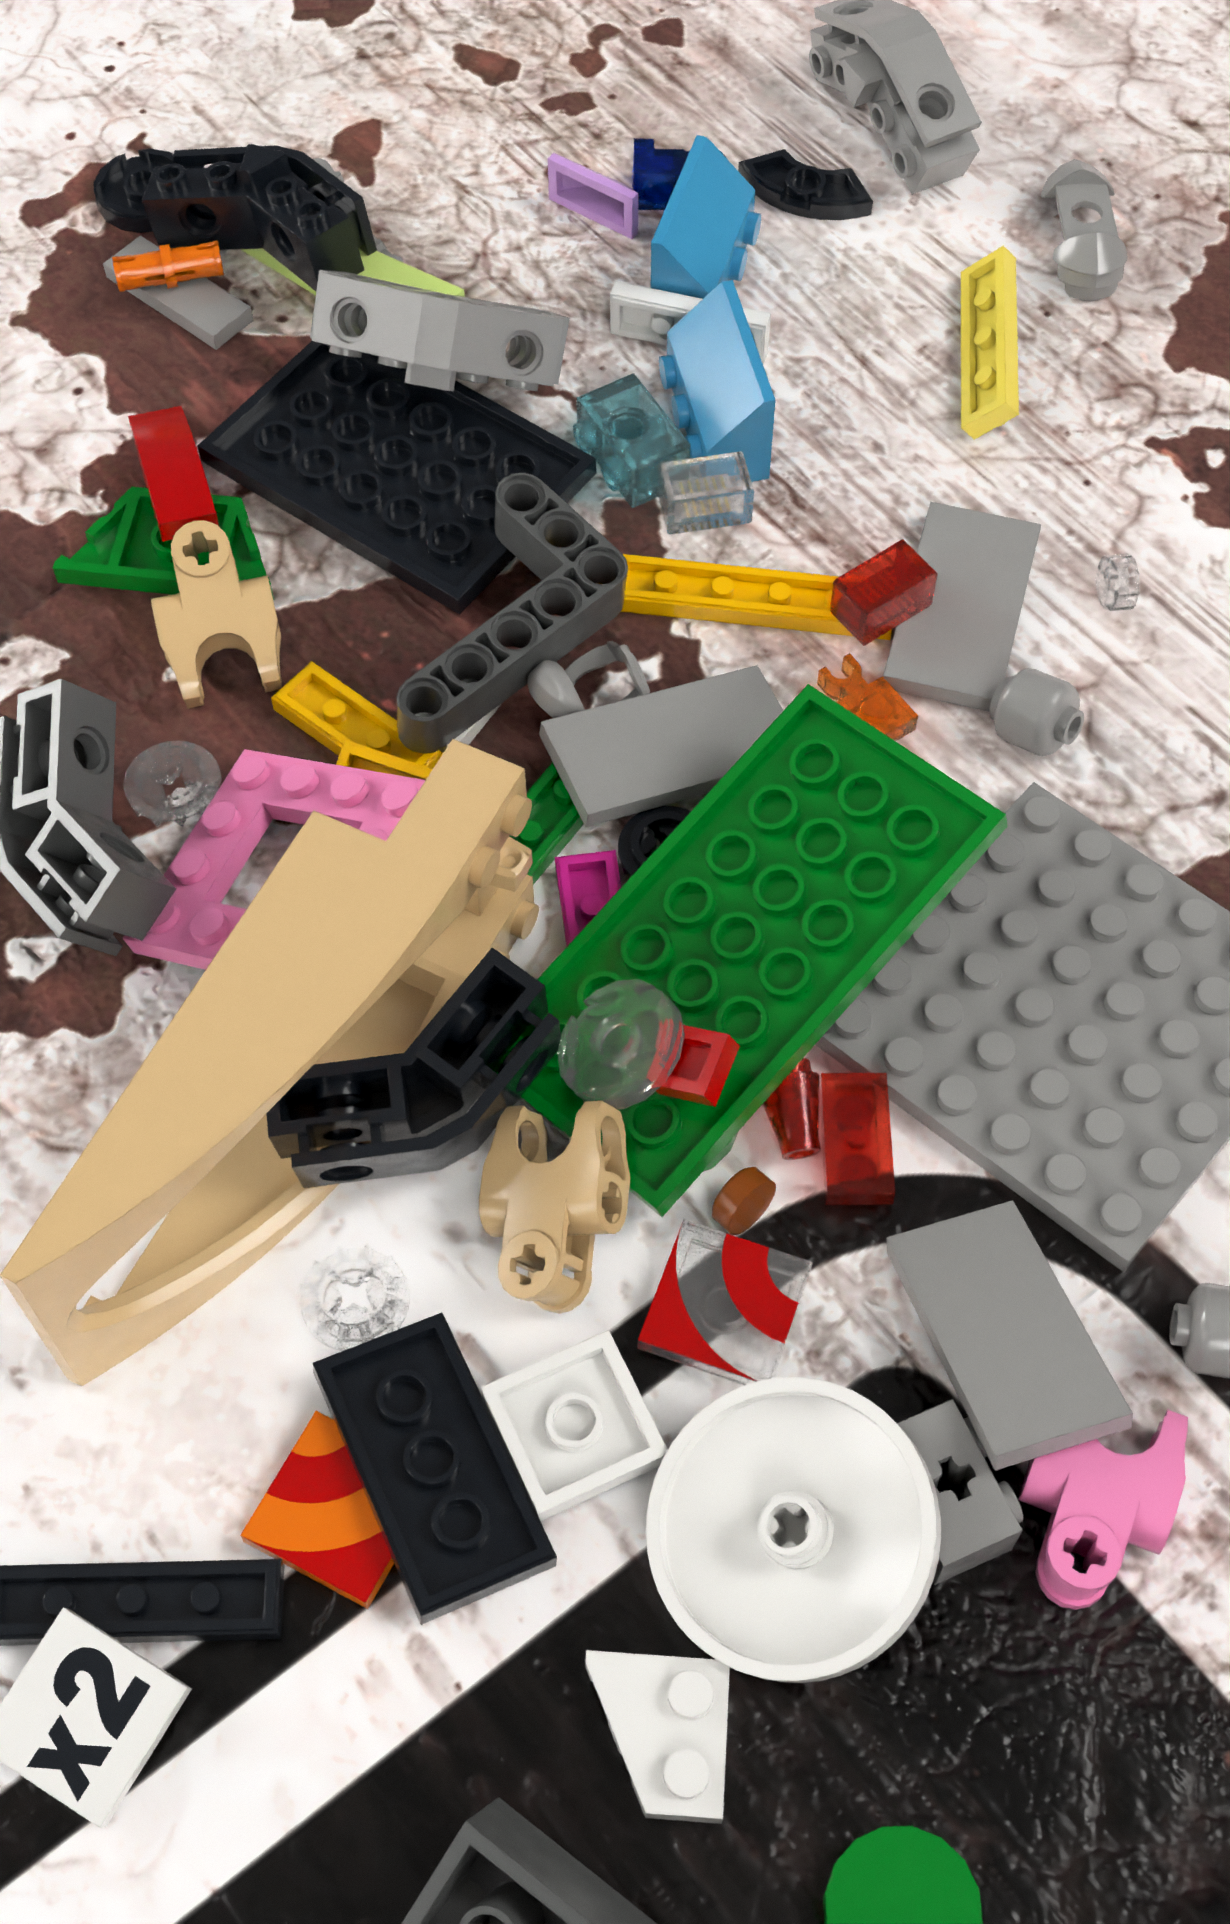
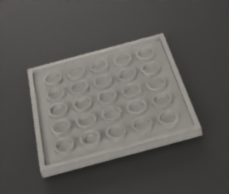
M1033 782L1005 812L1008 827L815 1045L1124 1272L1230 1141V911Z

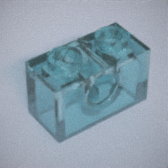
M634 373L576 398L577 423L573 425V434L578 447L596 458V462L601 468L603 478L612 491L619 490L632 508L679 488V485L683 486L689 483L691 444Z

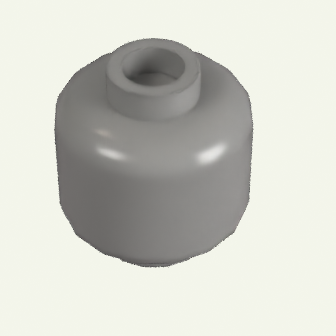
M1024 669L1015 676L1006 677L997 687L990 704V716L994 720L997 735L1004 741L1038 756L1053 754L1063 744L1069 745L1073 743L1084 723V713L1079 710L1080 698L1077 689L1069 682L1037 669Z
M1202 1283L1191 1292L1187 1304L1176 1303L1174 1305L1170 1322L1171 1345L1182 1346L1184 1362L1194 1373L1230 1379V1286Z

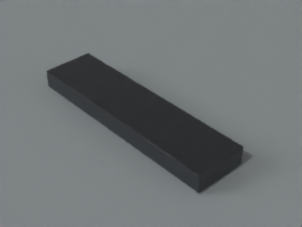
M282 1559L0 1565V1646L39 1645L62 1608L70 1609L121 1643L281 1639L285 1565Z

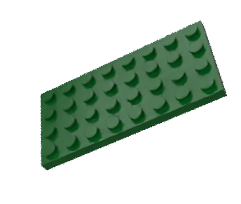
M807 684L537 979L546 988L548 1013L560 1021L562 1046L519 1099L534 1112L542 1115L546 1122L569 1141L574 1130L575 1117L584 1102L604 1101L621 1111L626 1132V1153L631 1177L629 1191L659 1216L663 1217L1008 827L1006 814ZM672 1023L729 1034L740 1045L716 1107L660 1095L648 1084ZM520 1036L518 1038V1040L513 1044V1046L509 1049L505 1056L496 1065L493 1071H495L498 1074V1071L507 1055L515 1047V1045L524 1037Z

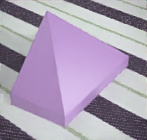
M553 153L547 158L549 200L630 239H633L638 234V193L619 181Z

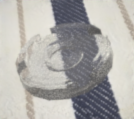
M640 979L617 980L595 990L583 1002L588 1007L581 1012L578 1019L574 1016L570 1017L563 1029L557 1055L561 1077L579 1098L585 1102L604 1101L616 1109H625L646 1100L667 1081L680 1059L685 1032L681 1012L664 992Z

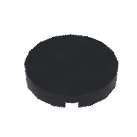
M149 148L138 150L139 156L126 159L125 154L114 157L99 170L93 182L98 211L106 222L120 230L136 233L153 232L142 198L153 168L173 164V153Z

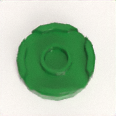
M914 1826L880 1827L855 1839L835 1862L823 1896L825 1924H983L980 1890L966 1861L941 1837Z

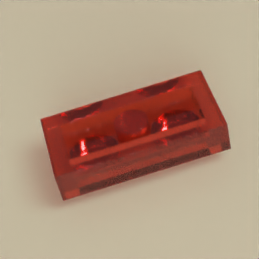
M821 1073L819 1096L825 1205H893L895 1182L887 1073Z

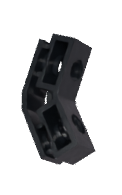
M248 144L247 147L175 150L172 156L173 164L153 168L142 198L158 246L170 244L171 248L188 247L218 240L219 250L263 248L314 291L317 290L319 270L359 274L364 271L359 248L367 255L377 251L363 197L304 152L277 145L259 146ZM212 164L208 168H204V165Z
M491 948L404 1053L313 1065L266 1113L268 1137L281 1159L291 1158L292 1168L303 1188L439 1171L475 1152L496 1128L497 1122L506 1107L514 1106L562 1046L560 1021L548 1013L545 985L497 950ZM520 1036L524 1037L515 1045V1047L507 1055L498 1071V1074L495 1071H493L496 1065L505 1056V1054L518 1040V1038ZM371 1141V1144H363V1143H355V1142Z

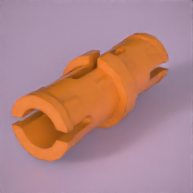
M218 240L171 248L170 244L159 245L158 251L112 257L119 292L167 284L169 289L178 287V282L224 276Z

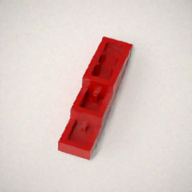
M182 406L128 416L162 542L173 540L175 533L183 525L192 521L206 520L219 526L202 463Z

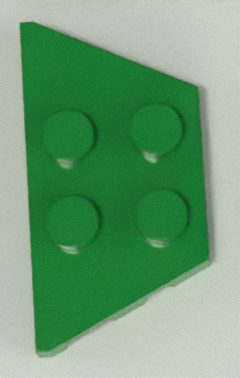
M132 486L114 503V508L109 514L100 517L85 531L88 542L70 559L61 555L53 565V571L58 583L171 595L180 593L171 556L172 540L162 542L148 489ZM211 494L219 527L226 533L231 545L239 581L267 576L242 497ZM209 552L198 554V565L210 563Z

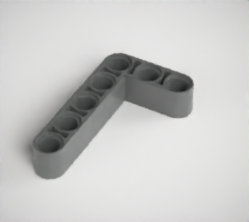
M514 473L500 481L495 494L494 528L499 541L542 581L419 670L399 687L396 696L398 735L403 745L413 752L422 754L433 753L446 746L452 739L458 737L527 685V679L531 670L544 660L557 662L613 620L622 611L628 573L626 558L582 516L534 475ZM515 646V647H519V648H521V649H509V648H506V647ZM473 679L477 680V682L466 683L462 682V680ZM427 712L432 713L434 715L429 717L416 716L415 714Z

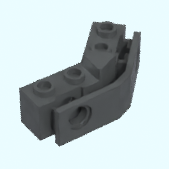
M59 679L19 693L17 720L6 716L0 717V871L59 939L117 956L123 946L114 937L113 933L117 932L143 941L176 891V888L121 831L122 826L116 825L112 821L116 702L64 679Z

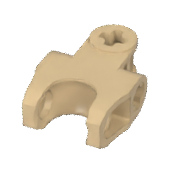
M206 520L192 521L183 525L175 533L171 542V556L180 593L153 598L151 603L160 646L165 653L167 662L175 673L187 709L204 705L203 700L205 696L202 687L201 671L206 660L213 653L223 649L241 650L255 660L265 693L280 690L282 688L280 671L282 637L268 575L239 581L231 545L226 533L217 524ZM209 552L210 563L198 565V554Z
M604 1101L584 1102L575 1117L570 1143L563 1153L552 1161H548L547 1158L548 1134L543 1116L528 1110L524 1105L507 1106L497 1122L492 1144L483 1165L479 1194V1215L485 1231L491 1237H503L501 1255L498 1262V1278L503 1289L512 1297L529 1302L533 1301L540 1308L557 1314L572 1311L583 1302L589 1293L592 1282L595 1234H616L621 1230L626 1219L631 1178L626 1153V1132L621 1111ZM519 1128L522 1136L521 1150L518 1146ZM516 1266L527 1270L528 1277L517 1273ZM563 1268L574 1272V1279L563 1275Z

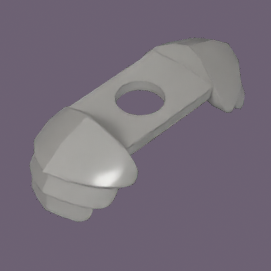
M1076 159L1061 165L1048 177L1042 189L1041 197H1056L1064 242L1059 244L1053 253V260L1058 264V279L1065 283L1064 290L1069 297L1095 301L1112 296L1116 291L1118 283L1123 278L1124 265L1128 256L1126 246L1117 233L1110 196L1115 195L1112 185L1106 176L1092 165ZM1077 208H1091L1100 214L1101 219L1094 223H1083L1076 220L1072 212Z

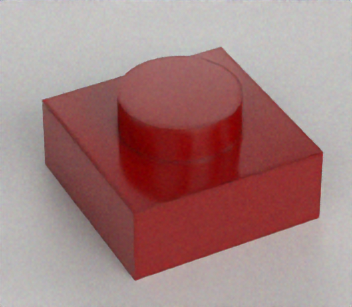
M672 1023L648 1084L660 1095L716 1107L740 1045L729 1034Z

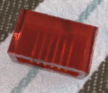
M902 539L834 580L830 613L863 646H866L932 605L938 573Z

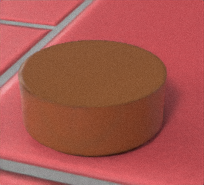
M748 1167L740 1170L726 1182L716 1196L712 1206V1218L731 1235L743 1233L769 1207L776 1192L775 1182L757 1167Z

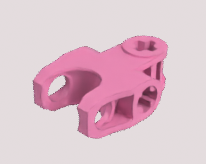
M1167 1410L1163 1421L1158 1425L1156 1433L1152 1435L1148 1449L1143 1453L1134 1455L1114 1453L1095 1439L1029 1461L1018 1500L1051 1513L1037 1558L1035 1572L1039 1587L1049 1600L1060 1607L1074 1610L1092 1606L1101 1599L1108 1585L1115 1579L1121 1568L1128 1543L1157 1555L1161 1554L1173 1526L1186 1481L1185 1443L1188 1430L1187 1416ZM1072 1552L1084 1557L1083 1569L1086 1570L1085 1574L1079 1573L1072 1568L1074 1564Z

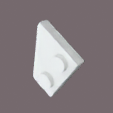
M586 1650V1670L594 1684L608 1719L609 1728L619 1753L623 1757L645 1818L722 1824L730 1667L716 1659Z

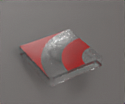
M683 1219L640 1332L638 1349L741 1385L775 1378L812 1270L813 1262Z

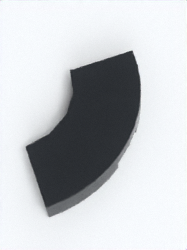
M785 149L739 162L738 171L755 189V195L782 211L819 220H848L872 214L873 200L852 168L838 170L818 169L795 160Z

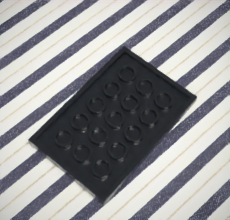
M311 341L197 445L200 460L459 615L516 557L499 541L495 533V494L500 481L514 473L531 474L542 480L560 498L568 503L597 473L595 457L456 380L454 392L404 383L406 369L377 363L378 356L363 352L361 358L329 352L330 345Z

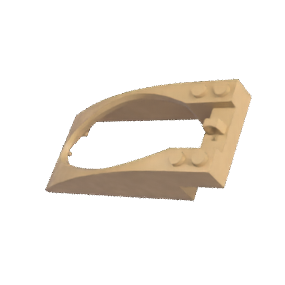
M452 739L386 841L313 810L0 1274L1 1279L68 1380L84 1386L173 1328L267 1254L339 1185L303 1188L292 1168L291 1158L281 1159L268 1137L266 1113L313 1065L404 1053L491 948H494L510 960L509 952L518 938L525 940L529 936L539 913V906L534 904L533 877L527 875L533 863L532 850L510 837V835L517 837L522 832L531 813L532 801L527 798L525 768ZM363 1141V1142H355V1143L371 1144V1141ZM167 1214L116 1295L103 1301L91 1295L84 1307L77 1310V1303L86 1292Z

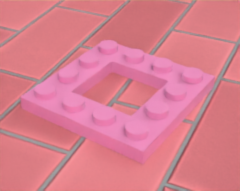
M244 749L164 873V876L172 883L176 891L143 941L126 935L123 937V940L135 954L206 970L246 911L244 908L221 904L273 819L304 825L314 810L386 841L425 780Z

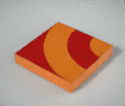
M315 1411L240 1536L244 1543L274 1559H282L283 1563L290 1568L369 1609L394 1565V1561L335 1421Z

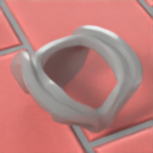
M608 641L607 644L596 647L580 656L565 670L555 661L544 660L531 670L527 679L528 690L532 698L552 718L586 710L574 688L575 683L583 675L615 661L625 663L635 685V689L622 700L650 693L647 681L634 654L627 645H619L613 641Z

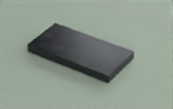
M443 1312L312 1363L315 1379L340 1432L420 1625L556 1567L557 1556Z

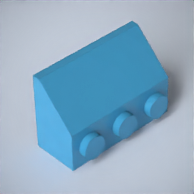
M696 136L651 241V288L704 299L723 281L742 280L747 262V244L755 246L761 226V214L754 212L755 189L705 136Z
M733 280L723 281L667 332V355L659 357V371L663 388L665 390L672 388L674 396H672V412L677 429L685 428L687 436H685V452L690 469L698 468L702 482L706 481L708 490L713 489L712 480H714L716 488H720L719 479H722L724 487L769 479L775 413V397Z

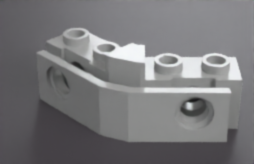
M836 0L814 8L815 18L827 23L824 26L810 30L812 49L809 52V62L816 80L845 93L846 99L851 101L853 107L867 103L870 109L872 125L879 134L883 135L892 154L893 167L900 178H904L911 194L963 176L980 150L971 130L979 128L982 122L933 26L918 10L892 0Z
M319 270L310 338H312L311 341L330 345L329 352L361 358L363 352L378 356L377 363L406 369L404 383L454 392L456 378L487 384L488 378L493 377L506 379V385L513 388L538 391V385L554 387V384L558 385L570 318L551 311L450 295L348 272ZM509 341H510V347H509V350H508L507 353H506V347H507V344H508Z

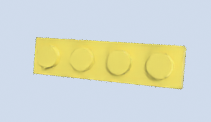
M1001 246L961 271V429L974 440L1019 415L1016 257L1005 246Z

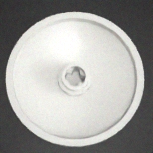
M805 1377L765 1379L741 1386L711 1402L688 1422L672 1442L656 1473L649 1496L646 1515L647 1553L657 1590L667 1610L682 1631L705 1653L737 1671L766 1680L788 1683L822 1681L856 1670L877 1658L896 1642L919 1613L928 1596L939 1561L941 1545L939 1502L932 1477L917 1447L906 1432L872 1401L853 1390L820 1379Z

